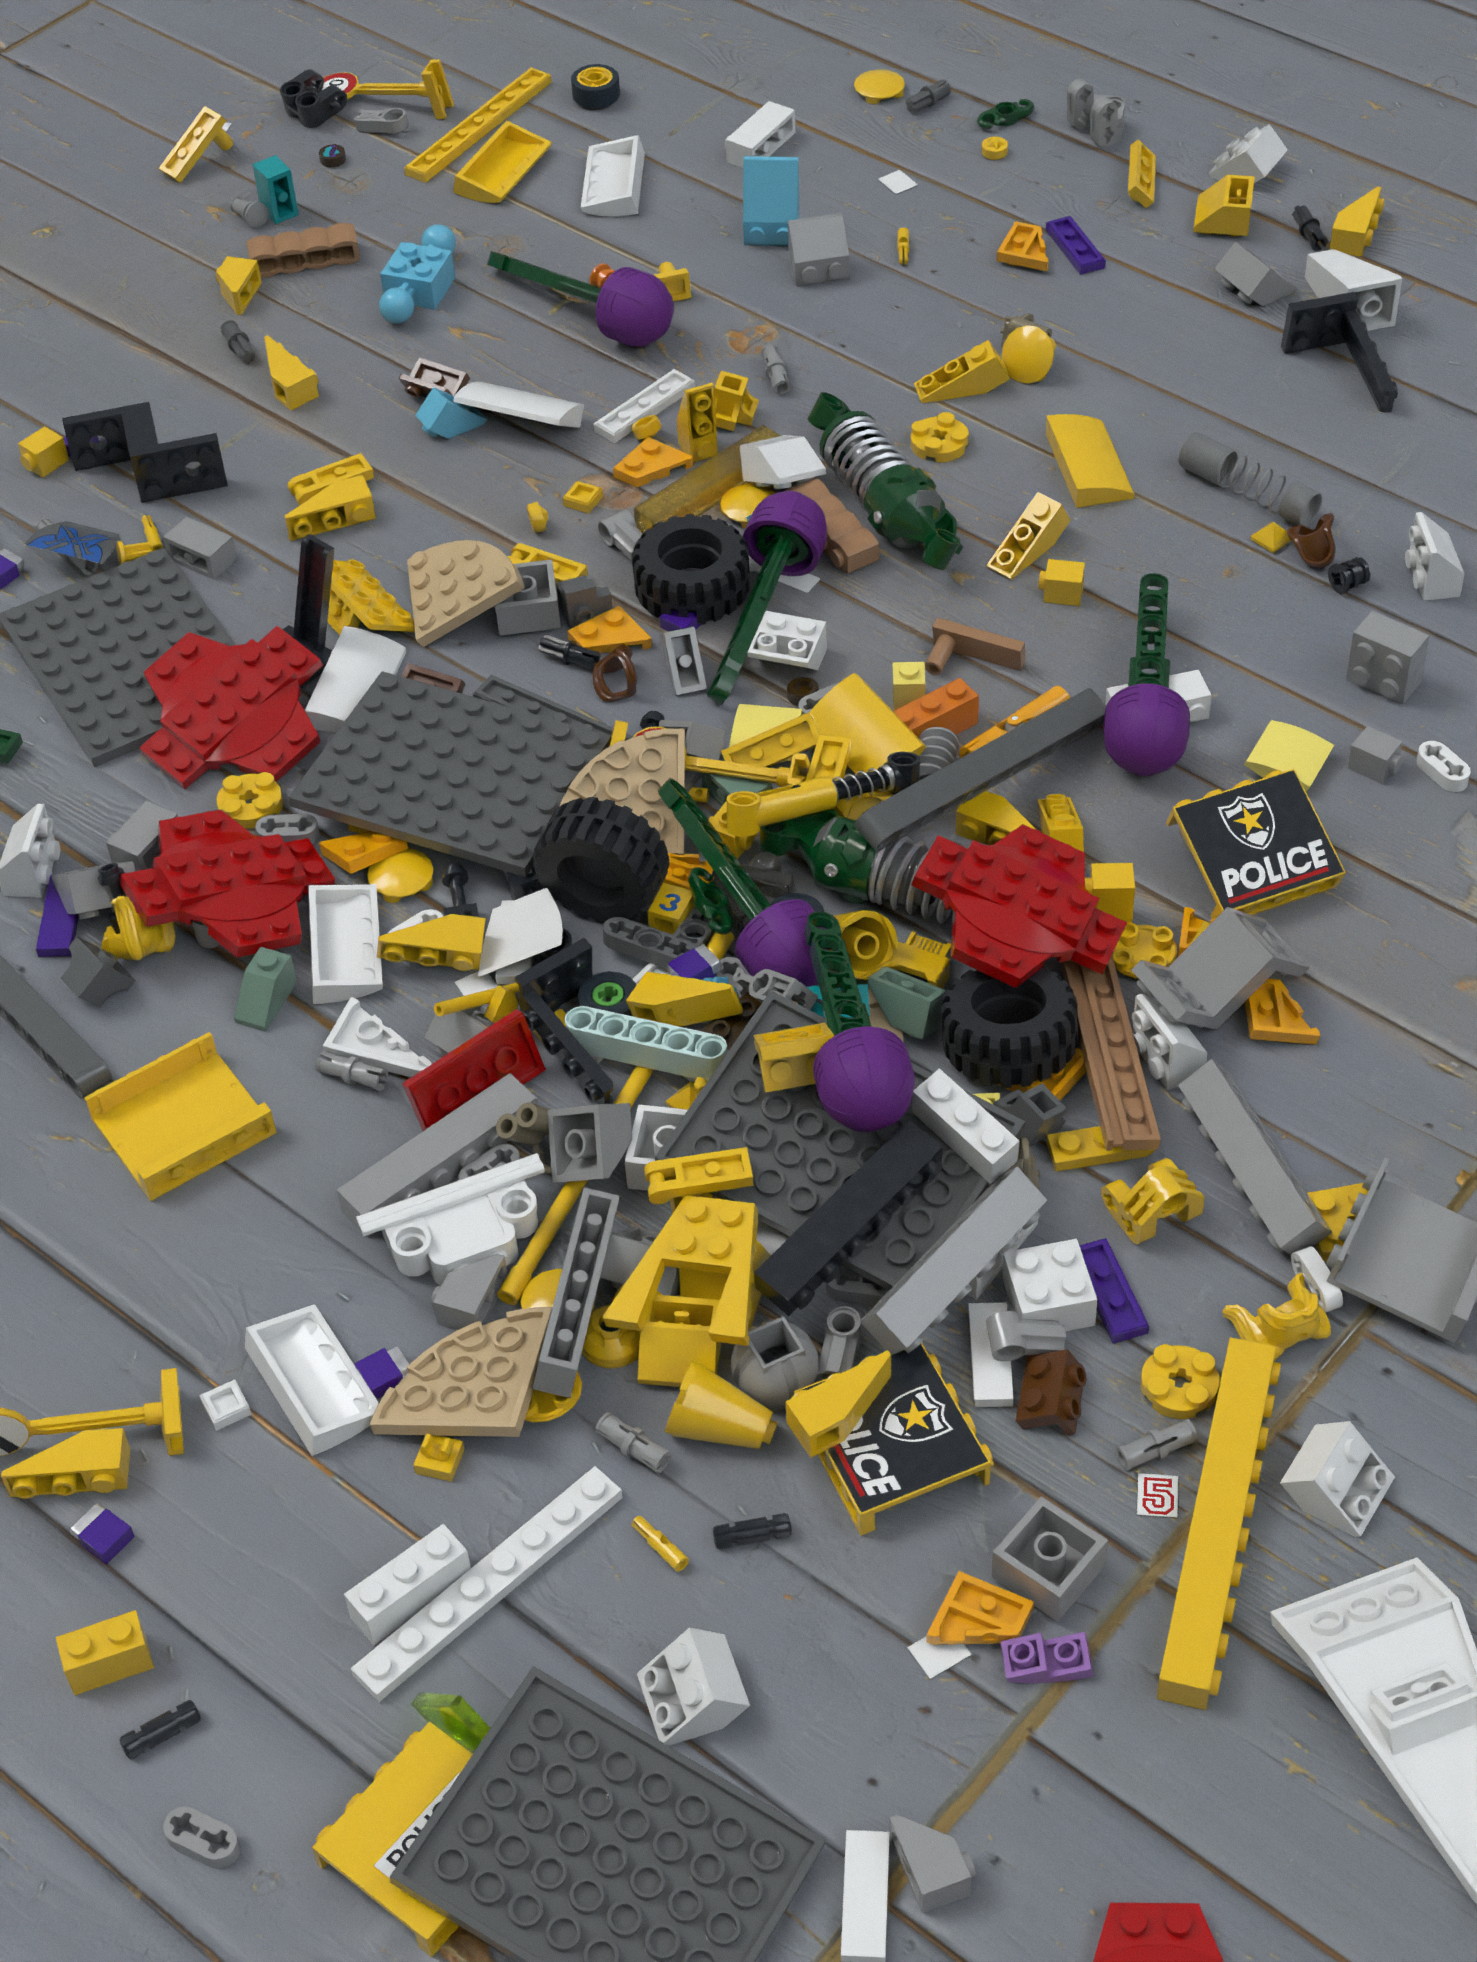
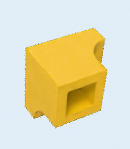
M721 370L714 388L716 427L734 431L737 423L748 426L752 425L759 399L753 397L748 391L749 378Z

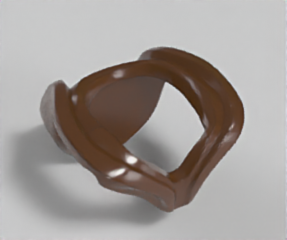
M1333 513L1321 516L1315 529L1304 525H1297L1287 530L1288 538L1294 543L1301 559L1309 567H1327L1335 558L1336 546L1331 531V526L1334 522Z
M625 643L618 645L612 652L594 665L593 686L597 695L603 701H617L632 697L637 692V675L631 661L633 652ZM623 668L627 679V689L612 693L604 681L603 673H611Z

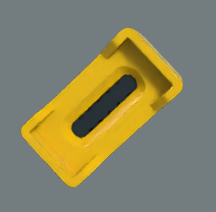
M912 931L905 944L898 942L897 950L894 949L891 958L893 962L889 968L943 989L949 979V959L951 957L952 944L934 941L916 935V932Z

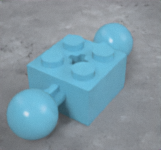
M435 224L424 231L421 245L400 243L380 273L383 294L379 300V310L385 320L390 323L400 324L410 319L414 312V306L433 310L437 308L456 278L452 255L456 247V238L450 228L445 225Z

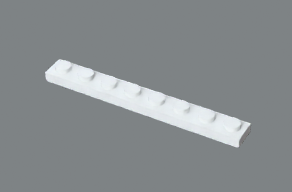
M594 1466L351 1667L353 1677L378 1702L383 1700L623 1498L622 1490Z

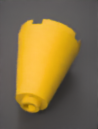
M860 910L834 915L839 922L842 932L841 938L845 942L856 979L868 980L869 976L883 967H890L893 962L891 958L894 949L897 950L898 939L896 929L888 918L872 910Z
M692 1361L679 1389L678 1398L674 1402L665 1433L672 1435V1437L760 1449L762 1442L770 1445L778 1422L771 1420L773 1412L701 1363Z

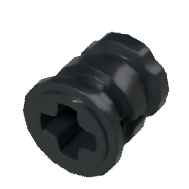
M1355 557L1351 561L1348 560L1341 564H1333L1328 570L1329 582L1332 588L1339 594L1346 593L1349 589L1355 588L1359 584L1367 583L1371 576L1369 565L1362 557Z

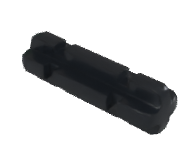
M786 1513L772 1515L771 1520H767L765 1516L734 1522L735 1526L729 1527V1523L713 1527V1538L717 1549L733 1547L732 1543L738 1542V1546L768 1541L770 1536L775 1535L776 1539L789 1537L792 1534L791 1521Z
M187 1700L176 1706L177 1711L174 1713L169 1710L141 1725V1730L137 1733L132 1730L122 1735L119 1741L125 1755L129 1759H133L145 1752L144 1747L149 1745L151 1749L181 1732L179 1728L185 1726L188 1729L199 1723L201 1716L195 1703L192 1700Z

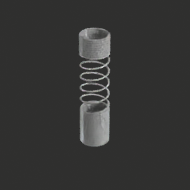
M1199 432L1192 433L1184 441L1178 455L1179 466L1222 488L1230 487L1234 494L1243 493L1244 498L1248 501L1256 499L1258 506H1269L1270 512L1273 514L1279 513L1281 518L1295 525L1308 526L1316 518L1322 505V495L1320 492L1295 481L1282 496L1278 511H1274L1271 508V503L1278 498L1285 486L1286 476L1284 474L1279 476L1273 484L1268 503L1262 505L1259 503L1258 497L1265 492L1272 480V468L1266 470L1261 476L1256 488L1255 497L1248 498L1245 491L1254 483L1259 474V462L1254 463L1249 468L1244 479L1243 490L1237 492L1233 489L1232 485L1241 477L1247 466L1248 459L1246 455L1238 460L1237 451ZM1243 458H1245V463L1240 474L1233 481V476L1238 464ZM1255 465H1258L1254 478L1245 488L1251 470ZM1271 471L1267 484L1258 494L1263 478ZM1283 477L1284 480L1279 492L1271 500L1277 483ZM1230 478V484L1223 485Z

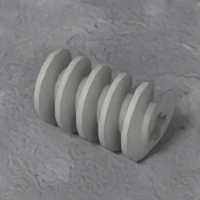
M932 727L921 732L919 739L926 745V748L919 756L920 780L953 763L959 747L957 736L949 729Z

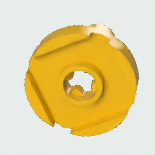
M943 412L935 417L915 421L911 426V449L916 456L926 460V456L935 457V462L941 463L956 460L965 453V447L969 443L967 427L959 420H956L955 416L949 412Z
M268 772L228 776L223 780V787L217 794L218 810L224 811L245 829L256 828L255 826L259 819L264 816L273 815L275 812L278 815L283 807L280 786L274 781L273 775ZM253 799L252 803L249 804L246 803V800Z
M1162 1344L1156 1347L1154 1353L1145 1361L1141 1373L1140 1387L1144 1398L1146 1395L1147 1399L1152 1402V1408L1161 1415L1173 1419H1189L1196 1417V1412L1202 1411L1206 1407L1208 1410L1213 1406L1218 1396L1220 1377L1215 1367V1359L1211 1354L1188 1346ZM1184 1377L1190 1383H1184L1183 1387H1176L1175 1381L1172 1378Z

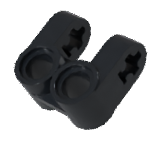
M312 69L303 71L280 87V94L286 113L291 117H300L302 125L307 128L318 127L341 111L347 103V94L335 85H330L323 89V77Z

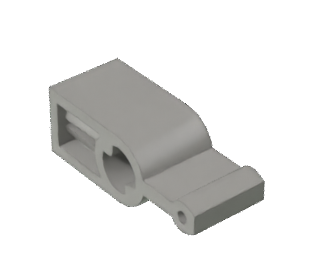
M738 969L732 977L734 981L748 990L750 995L761 1003L769 992L773 991L793 1002L803 1004L802 1007L811 1010L818 998V995L797 979L769 969L759 971L754 977L743 969Z

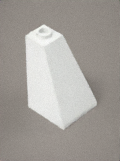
M1335 249L1307 255L1305 278L1318 298L1355 292L1358 298L1356 311L1361 321L1366 323L1367 331L1395 326L1402 284L1400 275Z

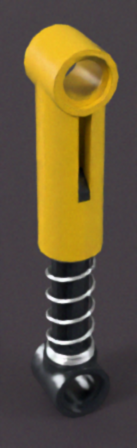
M895 752L887 757V763L879 766L877 770L870 768L866 773L858 771L855 776L846 774L843 779L835 777L833 780L823 776L759 793L749 791L731 793L727 796V831L739 837L753 836L760 832V827L833 809L841 799L849 801L850 797L853 796L861 798L864 793L873 795V792L876 790L881 792L886 790L895 795L919 782L920 757L911 752Z

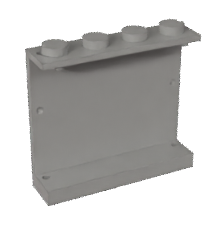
M1384 1157L1378 1170L1371 1167L1362 1185V1188L1368 1190L1367 1195L1359 1192L1350 1211V1213L1356 1215L1355 1220L1347 1218L1338 1239L1345 1241L1343 1246L1335 1244L1326 1262V1265L1333 1267L1326 1282L1455 1343L1477 1299V1222L1385 1180L1384 1177L1388 1171L1386 1167L1390 1159Z

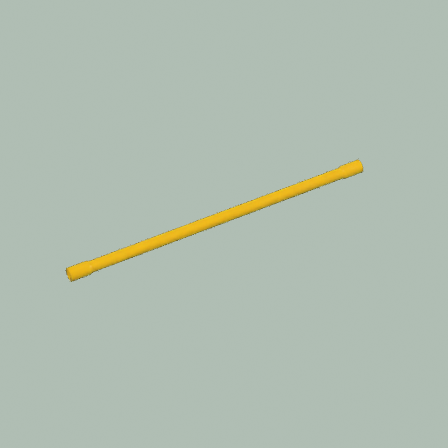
M732 932L726 935L714 933L706 947L721 960L734 941V935ZM636 1066L613 1104L630 1103L631 1110L654 1069ZM588 1180L570 1181L564 1184L519 1261L512 1267L499 1288L497 1296L501 1301L508 1305L517 1304L524 1288L532 1278V1273Z

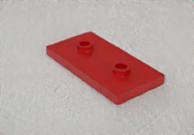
M515 1009L402 1083L421 1129L424 1131L509 1073L524 1085L544 1072L546 1068L523 1012Z

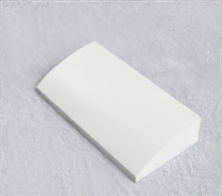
M639 135L589 146L581 200L582 212L598 216H629L638 214L645 156Z
M485 382L467 384L455 394L453 402L558 426L579 428L584 410V404Z
M344 626L305 708V712L314 728L319 731L336 733L381 671L394 675L397 674L406 654V647L379 634Z
M376 884L309 885L308 905L313 1004L346 1001L351 997L359 998L383 989L381 958H377L378 937L380 935Z
M315 1304L246 1327L244 1348L311 1456L341 1444L370 1426L369 1424L379 1403Z

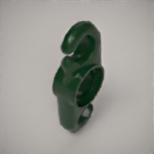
M1020 99L1019 104L1021 106H1018L1017 102H1000L995 107L979 115L977 118L978 126L984 129H991L993 124L995 126L1014 125L1018 120L1032 114L1035 108L1034 103L1028 99Z
M695 867L691 869L688 876V882L694 897L693 904L705 916V919L711 920L714 918L720 922L721 925L715 921L708 923V927L717 934L726 935L731 932L733 926V919L727 905L728 898L716 886V883L712 881L706 883L700 878L702 877L706 881L713 879V876L707 870Z

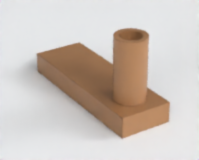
M937 617L932 626L934 647L925 663V669L933 675H940L951 653L955 652L1021 671L1026 662L1025 642Z

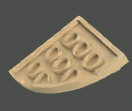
M474 540L448 542L425 551H418L411 558L407 559L415 637L422 647L427 646L524 589L523 580L518 568L506 554L489 543Z
M685 729L644 732V735L633 737L626 741L621 740L606 748L578 773L568 787L560 806L574 799L582 798L585 800L588 797H598L599 801L606 799L615 801L616 805L621 807L625 805L633 809L632 813L637 816L642 815L647 819L648 825L651 828L655 827L660 833V840H664L668 853L684 855V829L675 818L672 810L668 808L658 794V789L669 778L676 780L684 787Z
M533 1307L506 1312L507 1318L484 1325L479 1320L455 1331L428 1348L407 1366L409 1373L398 1383L395 1389L389 1387L384 1394L369 1424L373 1434L426 1435L428 1433L443 1436L520 1437L534 1391L532 1388L552 1307Z

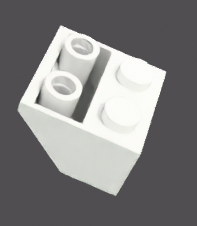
M1270 124L1260 130L1258 127H1255L1244 136L1245 139L1242 141L1239 138L1232 141L1226 147L1227 152H1224L1214 160L1216 165L1208 174L1211 178L1217 180L1222 179L1227 174L1255 176L1254 183H1256L1270 172L1288 149Z
M783 435L739 445L743 481L755 482L757 487L774 485L775 489L789 488L792 486L791 482L804 483L815 478V476L826 474L825 466L803 436Z
M1416 513L1414 526L1409 528L1410 550L1405 552V563L1407 568H1411L1413 572L1415 589L1420 590L1423 601L1460 597L1465 573L1448 532L1424 513Z
M766 611L747 652L748 657L818 670L827 650L826 621Z
M44 804L34 806L12 826L0 860V887L3 896L42 898L46 885L49 884L54 861L58 860L60 856V843L55 841L52 818H48Z
M1139 994L1135 997V1007L1132 1013V1032L1138 1055H1141L1147 1062L1151 1075L1156 1080L1159 1079L1168 1091L1178 1087L1181 1082L1206 1064L1207 1051L1187 1025L1178 1021L1174 1023L1164 1016L1159 1009L1162 1004L1157 999L1145 994Z
M1347 1421L1316 1424L1280 1484L1304 1512L1354 1537H1361L1395 1476L1353 1424Z
M688 1628L637 1673L658 1739L668 1746L721 1730L750 1706L725 1634Z

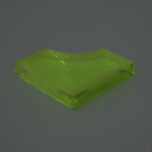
M419 1693L411 1703L427 1722L433 1723L473 1753L491 1728L461 1695Z

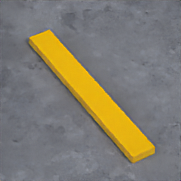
M532 67L407 164L404 167L405 175L424 183L429 181L552 83L551 74Z

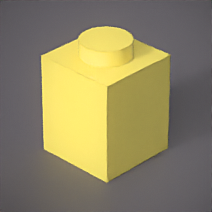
M893 662V711L925 695V662Z

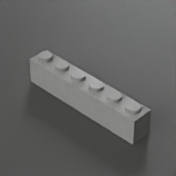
M1211 1059L1178 1085L1185 1095V1098L1182 1100L1184 1106L1194 1117L1198 1116L1202 1124L1198 1126L1199 1130L1210 1143H1215L1218 1151L1215 1153L1217 1159L1227 1170H1232L1235 1178L1232 1180L1234 1186L1244 1197H1249L1253 1204L1249 1207L1251 1213L1260 1224L1267 1226L1270 1231L1267 1238L1279 1253L1285 1251L1292 1255L1293 1252L1311 1246L1314 1247L1332 1233L1227 1069Z
M509 1073L338 1188L337 1194L341 1211L360 1229L356 1220L357 1216L449 1184L466 1165L491 1148L510 1141L498 1135L496 1131L498 1119L507 1113L516 1115L517 1110L524 1103L528 1102L538 1105L537 1097Z
M1018 1166L1002 1174L860 1322L891 1355L903 1350L910 1353L925 1339L921 1333L928 1326L931 1328L935 1327L948 1315L949 1312L945 1308L952 1301L955 1303L960 1301L971 1291L972 1287L969 1284L975 1276L978 1278L982 1277L995 1265L992 1258L998 1252L1003 1254L1018 1241L1015 1234L1021 1228L1024 1230L1029 1228L1039 1219L1041 1214L1038 1210L1047 1199Z
M583 1187L532 1389L568 1398L571 1397L620 1198L618 1195Z

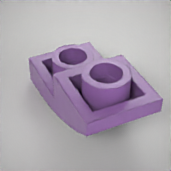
M1085 1632L1044 1640L1042 1634L1037 1633L1001 1641L1008 1682L1051 1683L1094 1677L1090 1648Z

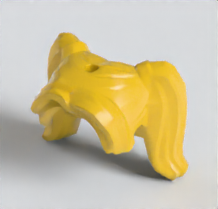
M118 896L110 902L115 909L120 934H116L113 927L108 926L106 932H104L101 944L102 949L111 953L116 959L138 961L154 952H170L173 949L176 938L173 922L145 927L129 897Z
M1302 1273L1296 1274L1287 1286L1292 1300L1283 1303L1277 1308L1272 1307L1270 1304H1264L1257 1309L1256 1317L1239 1305H1226L1222 1310L1223 1317L1232 1322L1242 1340L1276 1346L1274 1361L1283 1354L1284 1349L1295 1345L1299 1341L1310 1338L1326 1339L1331 1335L1329 1319L1319 1305L1316 1293H1310L1306 1289L1305 1277Z

